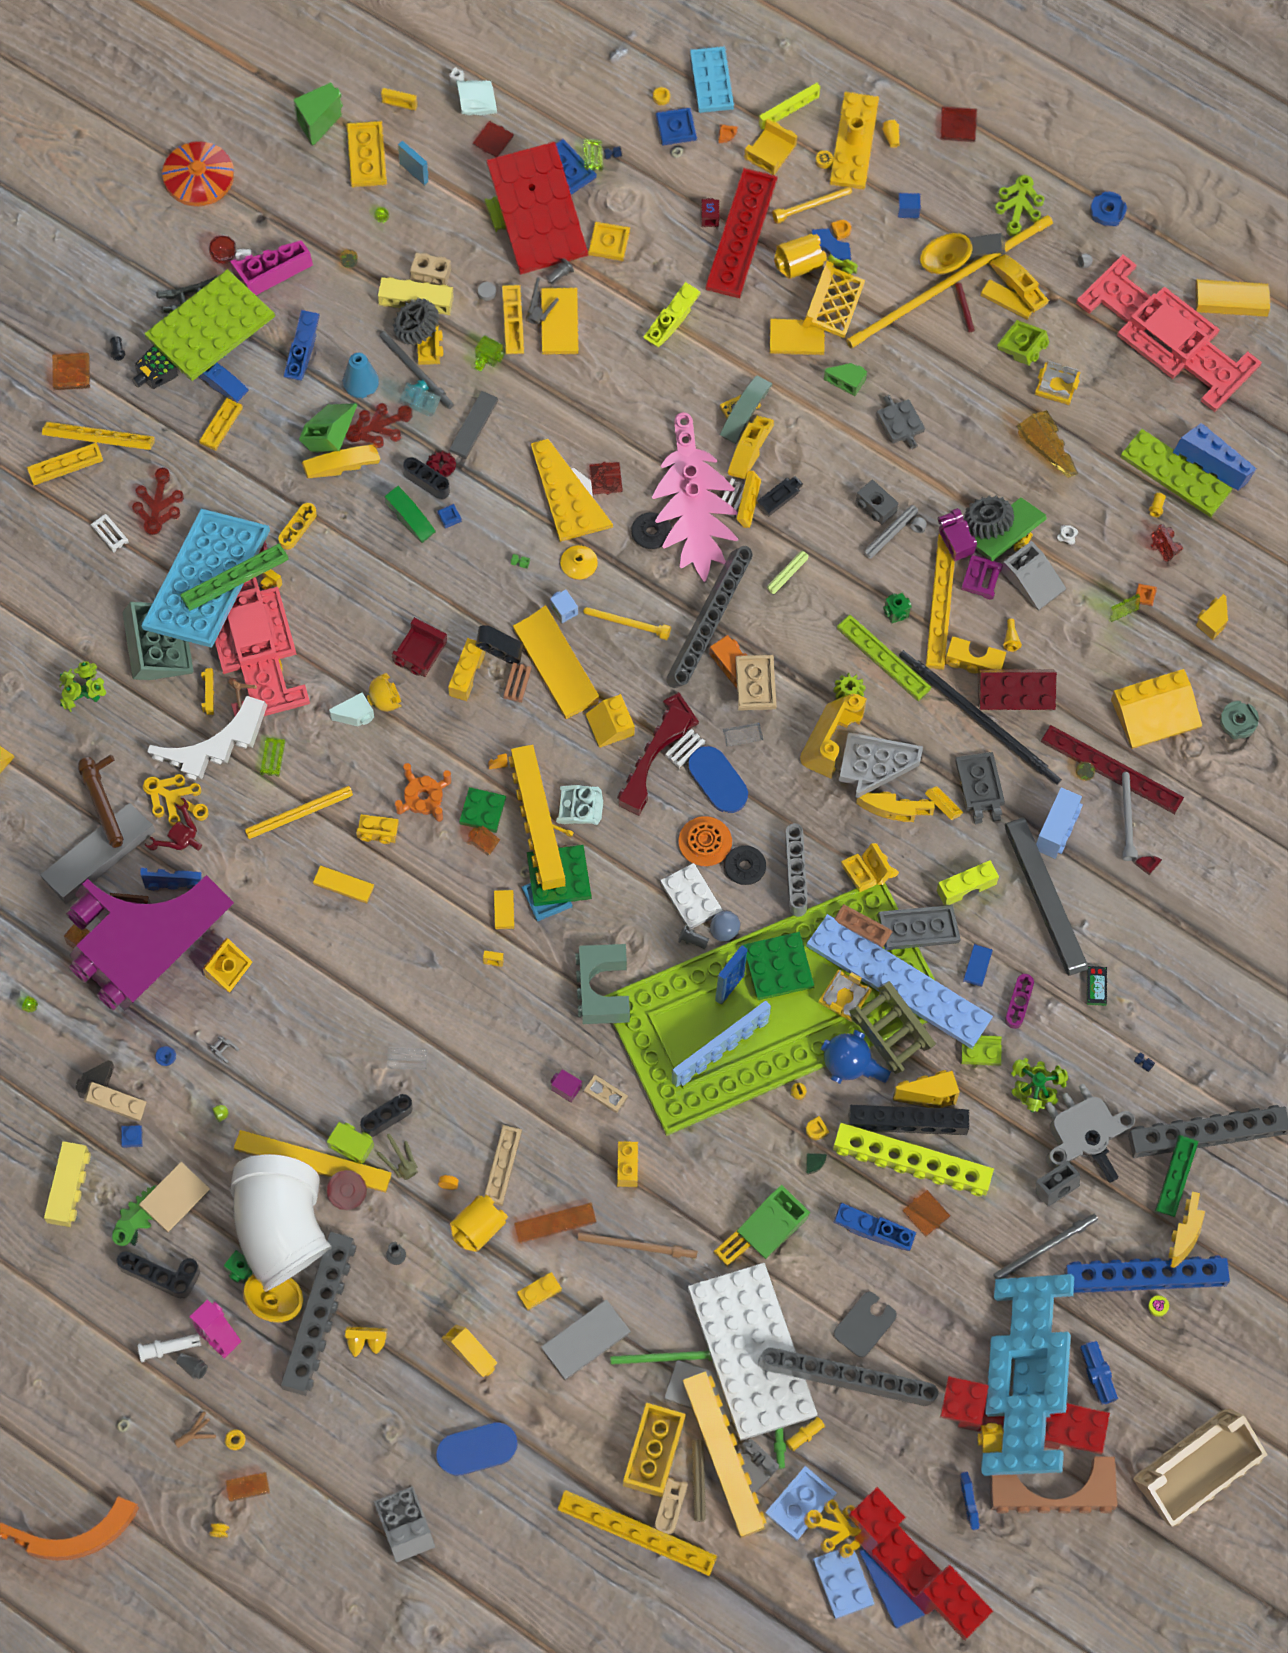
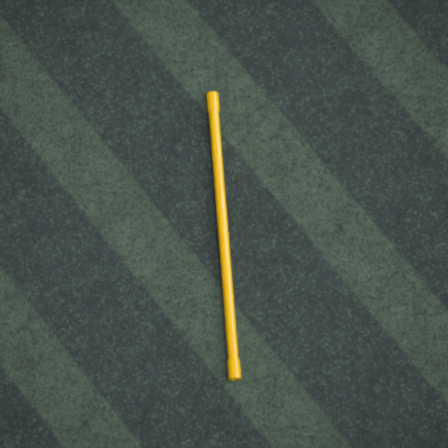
M1046 215L1032 226L1005 242V252L1052 225V218ZM988 254L978 258L874 324L846 339L848 346L852 349L871 335L983 267L1001 254Z

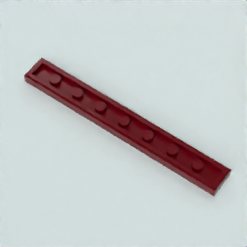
M1052 725L1049 726L1041 739V743L1076 762L1091 764L1095 772L1121 786L1122 774L1128 772L1130 775V791L1174 815L1184 799L1182 795Z

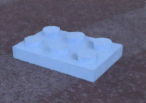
M805 1466L765 1514L797 1541L808 1529L804 1523L805 1514L811 1510H817L821 1513L824 1510L825 1503L832 1500L837 1492Z
M838 1549L813 1559L835 1619L875 1604L855 1551L848 1558H843Z

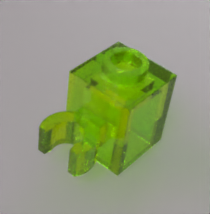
M484 335L475 347V358H477L474 363L476 365L475 369L481 372L486 363L494 367L497 362H501L504 357L503 344Z

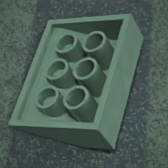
M130 602L122 614L132 678L134 680H155L192 674L194 671L189 642L143 630L142 623L153 603Z

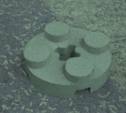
M1234 701L1225 706L1220 716V724L1225 733L1232 739L1246 738L1255 732L1258 726L1259 715L1252 705L1241 703L1242 701ZM1236 716L1244 719L1242 723H1237L1235 721Z

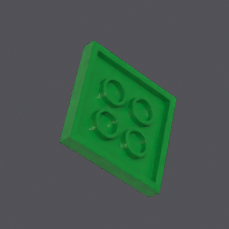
M584 845L558 848L565 875V886L542 890V885L537 884L535 873L538 872V868L533 867L532 863L534 852H526L535 907L592 899Z
M800 932L743 944L747 948L746 960L757 1001L814 988L815 985Z

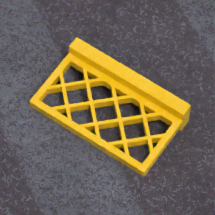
M827 261L805 316L803 326L809 328L810 325H813L844 338L865 280L833 267L834 263ZM833 274L839 276L842 281L836 283L832 277ZM849 283H857L859 288L852 290ZM845 285L848 291L841 293L838 286ZM834 288L837 295L830 296L827 290ZM851 295L854 301L847 303L844 296ZM840 298L843 305L836 307L833 300ZM829 302L832 308L825 310L822 304ZM846 309L849 315L842 317L839 310ZM835 312L838 319L831 320L828 314ZM824 315L827 322H819L817 317ZM841 322L844 328L843 331L836 329L834 324Z

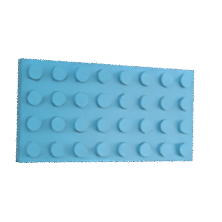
M201 509L142 623L143 630L212 648L243 584L191 611L188 610L182 601L180 594L259 554L270 532V527Z

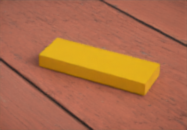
M990 279L981 292L980 296L1026 320L1032 314V310L1016 292Z
M226 397L200 438L199 443L216 451L240 414L243 406Z
M754 470L747 473L737 520L744 528L751 527L761 485V479Z
M321 865L313 881V885L366 904L374 889V884Z

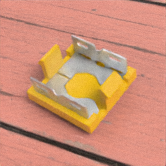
M1045 362L1044 368L1040 369L1038 375L1039 383L1035 395L1070 405L1074 390H1077L1080 380L1078 378L1080 372H1078V369L1068 366L1063 367L1058 363Z
M838 969L818 1003L853 1022L849 1010L857 1006L861 1009L872 988L861 984L862 978L853 972L847 976Z

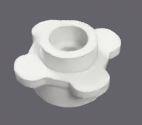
M1069 525L1061 526V533L1057 536L1058 541H1065L1069 545H1073L1075 543L1074 538L1078 535V530Z

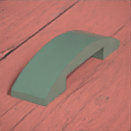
M756 376L751 381L730 413L720 433L721 437L734 444L737 443L750 417L773 384L759 376Z

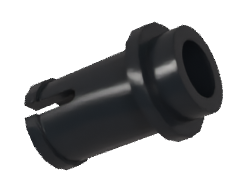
M117 336L118 342H116L115 337H112L110 339L112 347L111 357L115 361H121L125 356L122 339Z

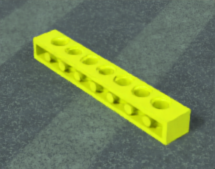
M840 1123L833 1150L841 1156H854L855 1159L861 1162H874L878 1167L886 1168L887 1166L894 1168V1171L904 1174L907 1172L913 1174L915 1178H927L935 1184H947L958 1191H963L964 1189L970 1191L972 1195L979 1197L987 1195L994 1168L844 1123ZM858 1141L861 1146L853 1147L850 1142ZM875 1146L880 1151L872 1153L869 1148ZM890 1152H895L898 1154L899 1157L897 1159H892L889 1157L888 1154ZM915 1158L918 1163L912 1165L908 1162V1159ZM932 1163L936 1165L937 1169L929 1170L927 1165ZM952 1169L956 1172V1175L949 1176L946 1170ZM972 1175L975 1181L969 1182L965 1176Z

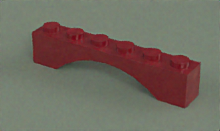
M674 705L671 706L670 710L664 712L661 726L657 725L655 728L652 742L648 741L646 744L644 756L638 758L635 772L629 774L626 788H622L617 796L619 807L637 816H640L648 801L646 780L652 762L667 745L681 739L692 723V714Z

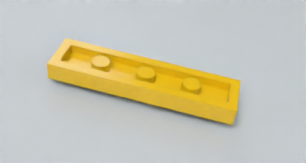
M93 443L28 466L27 470L33 485H37L104 460L97 443Z

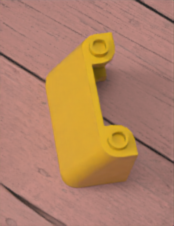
M850 694L831 701L826 705L801 752L800 761L803 766L832 779L836 770L834 766L839 754V746L834 741H831V738L838 725L845 728L853 722L860 725L864 717L867 698L858 694Z

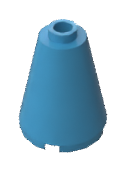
M363 353L352 354L343 375V386L349 395L355 398H365L377 390L379 377Z

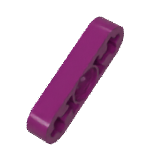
M1029 974L1020 975L1014 987L1005 1018L1007 1026L1012 1029L1019 1028L1025 1017L1034 986V979ZM1027 980L1028 985L1026 986L1025 991L1022 992V983L1020 982ZM1022 997L1025 1000V1004L1018 1006L1015 1004L1014 999ZM1015 1010L1019 1011L1017 1015L1018 1020L1016 1023H1013L1012 1017Z

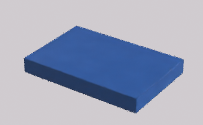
M564 139L556 143L570 194L572 195L597 178V174Z

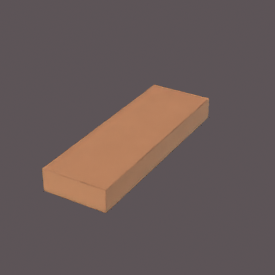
M844 904L835 917V920L842 926L882 948L893 932L891 929Z

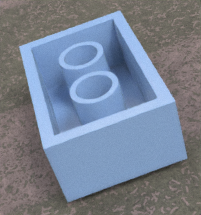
M1062 787L1060 788L1036 843L1040 853L1056 859L1058 853L1062 854L1073 826L1081 812L1083 804L1080 801L1082 796Z

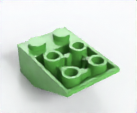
M328 404L305 424L299 440L311 452L340 451L357 404Z
M781 1185L759 1206L737 1232L764 1259H767L806 1222L810 1211Z

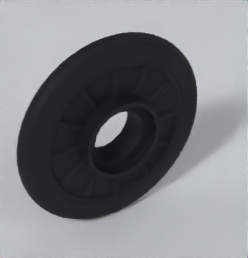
M644 513L633 522L631 527L632 537L643 548H660L672 530L670 522L666 520L656 523L655 520L659 513ZM649 527H654L657 532L649 534L646 530Z
M743 845L735 847L727 854L724 868L727 876L733 882L740 885H751L758 882L764 876L766 860L758 849ZM748 861L751 867L749 869H742L740 863Z

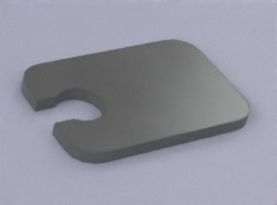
M872 1292L863 1294L834 1331L835 1339L858 1357L868 1355L897 1317L896 1311L890 1305L885 1307L884 1313L881 1316H874L870 1308L879 1301L880 1297Z

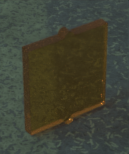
M928 1190L918 1198H914L913 1202L903 1209L905 1215L925 1237L936 1228L939 1229L940 1225L950 1217L949 1213Z

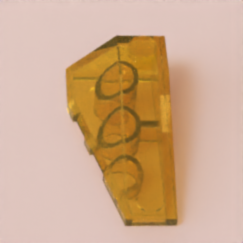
M1047 410L1032 414L1016 426L1019 436L1067 478L1078 474L1071 456L1064 451V440L1059 439L1056 433L1059 429Z

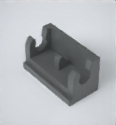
M1002 233L969 237L972 243L970 259H974V256L995 253L1005 254V238Z

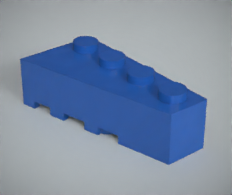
M1202 423L1182 436L1173 451L1176 455L1182 454L1187 457L1186 461L1204 467L1203 471L1218 475L1217 479L1236 490L1244 487L1257 469Z

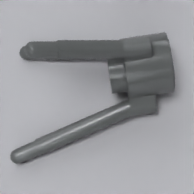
M539 277L536 278L526 317L528 322L539 325L540 321H545L546 316L559 300L555 298L547 310L542 313L543 310L537 307L540 296L538 291Z

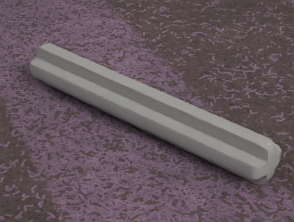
M910 505L864 550V555L871 559L918 514V509L914 505Z

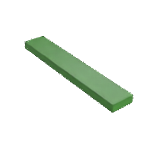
M278 543L180 594V597L188 610L191 611L289 560L288 555Z

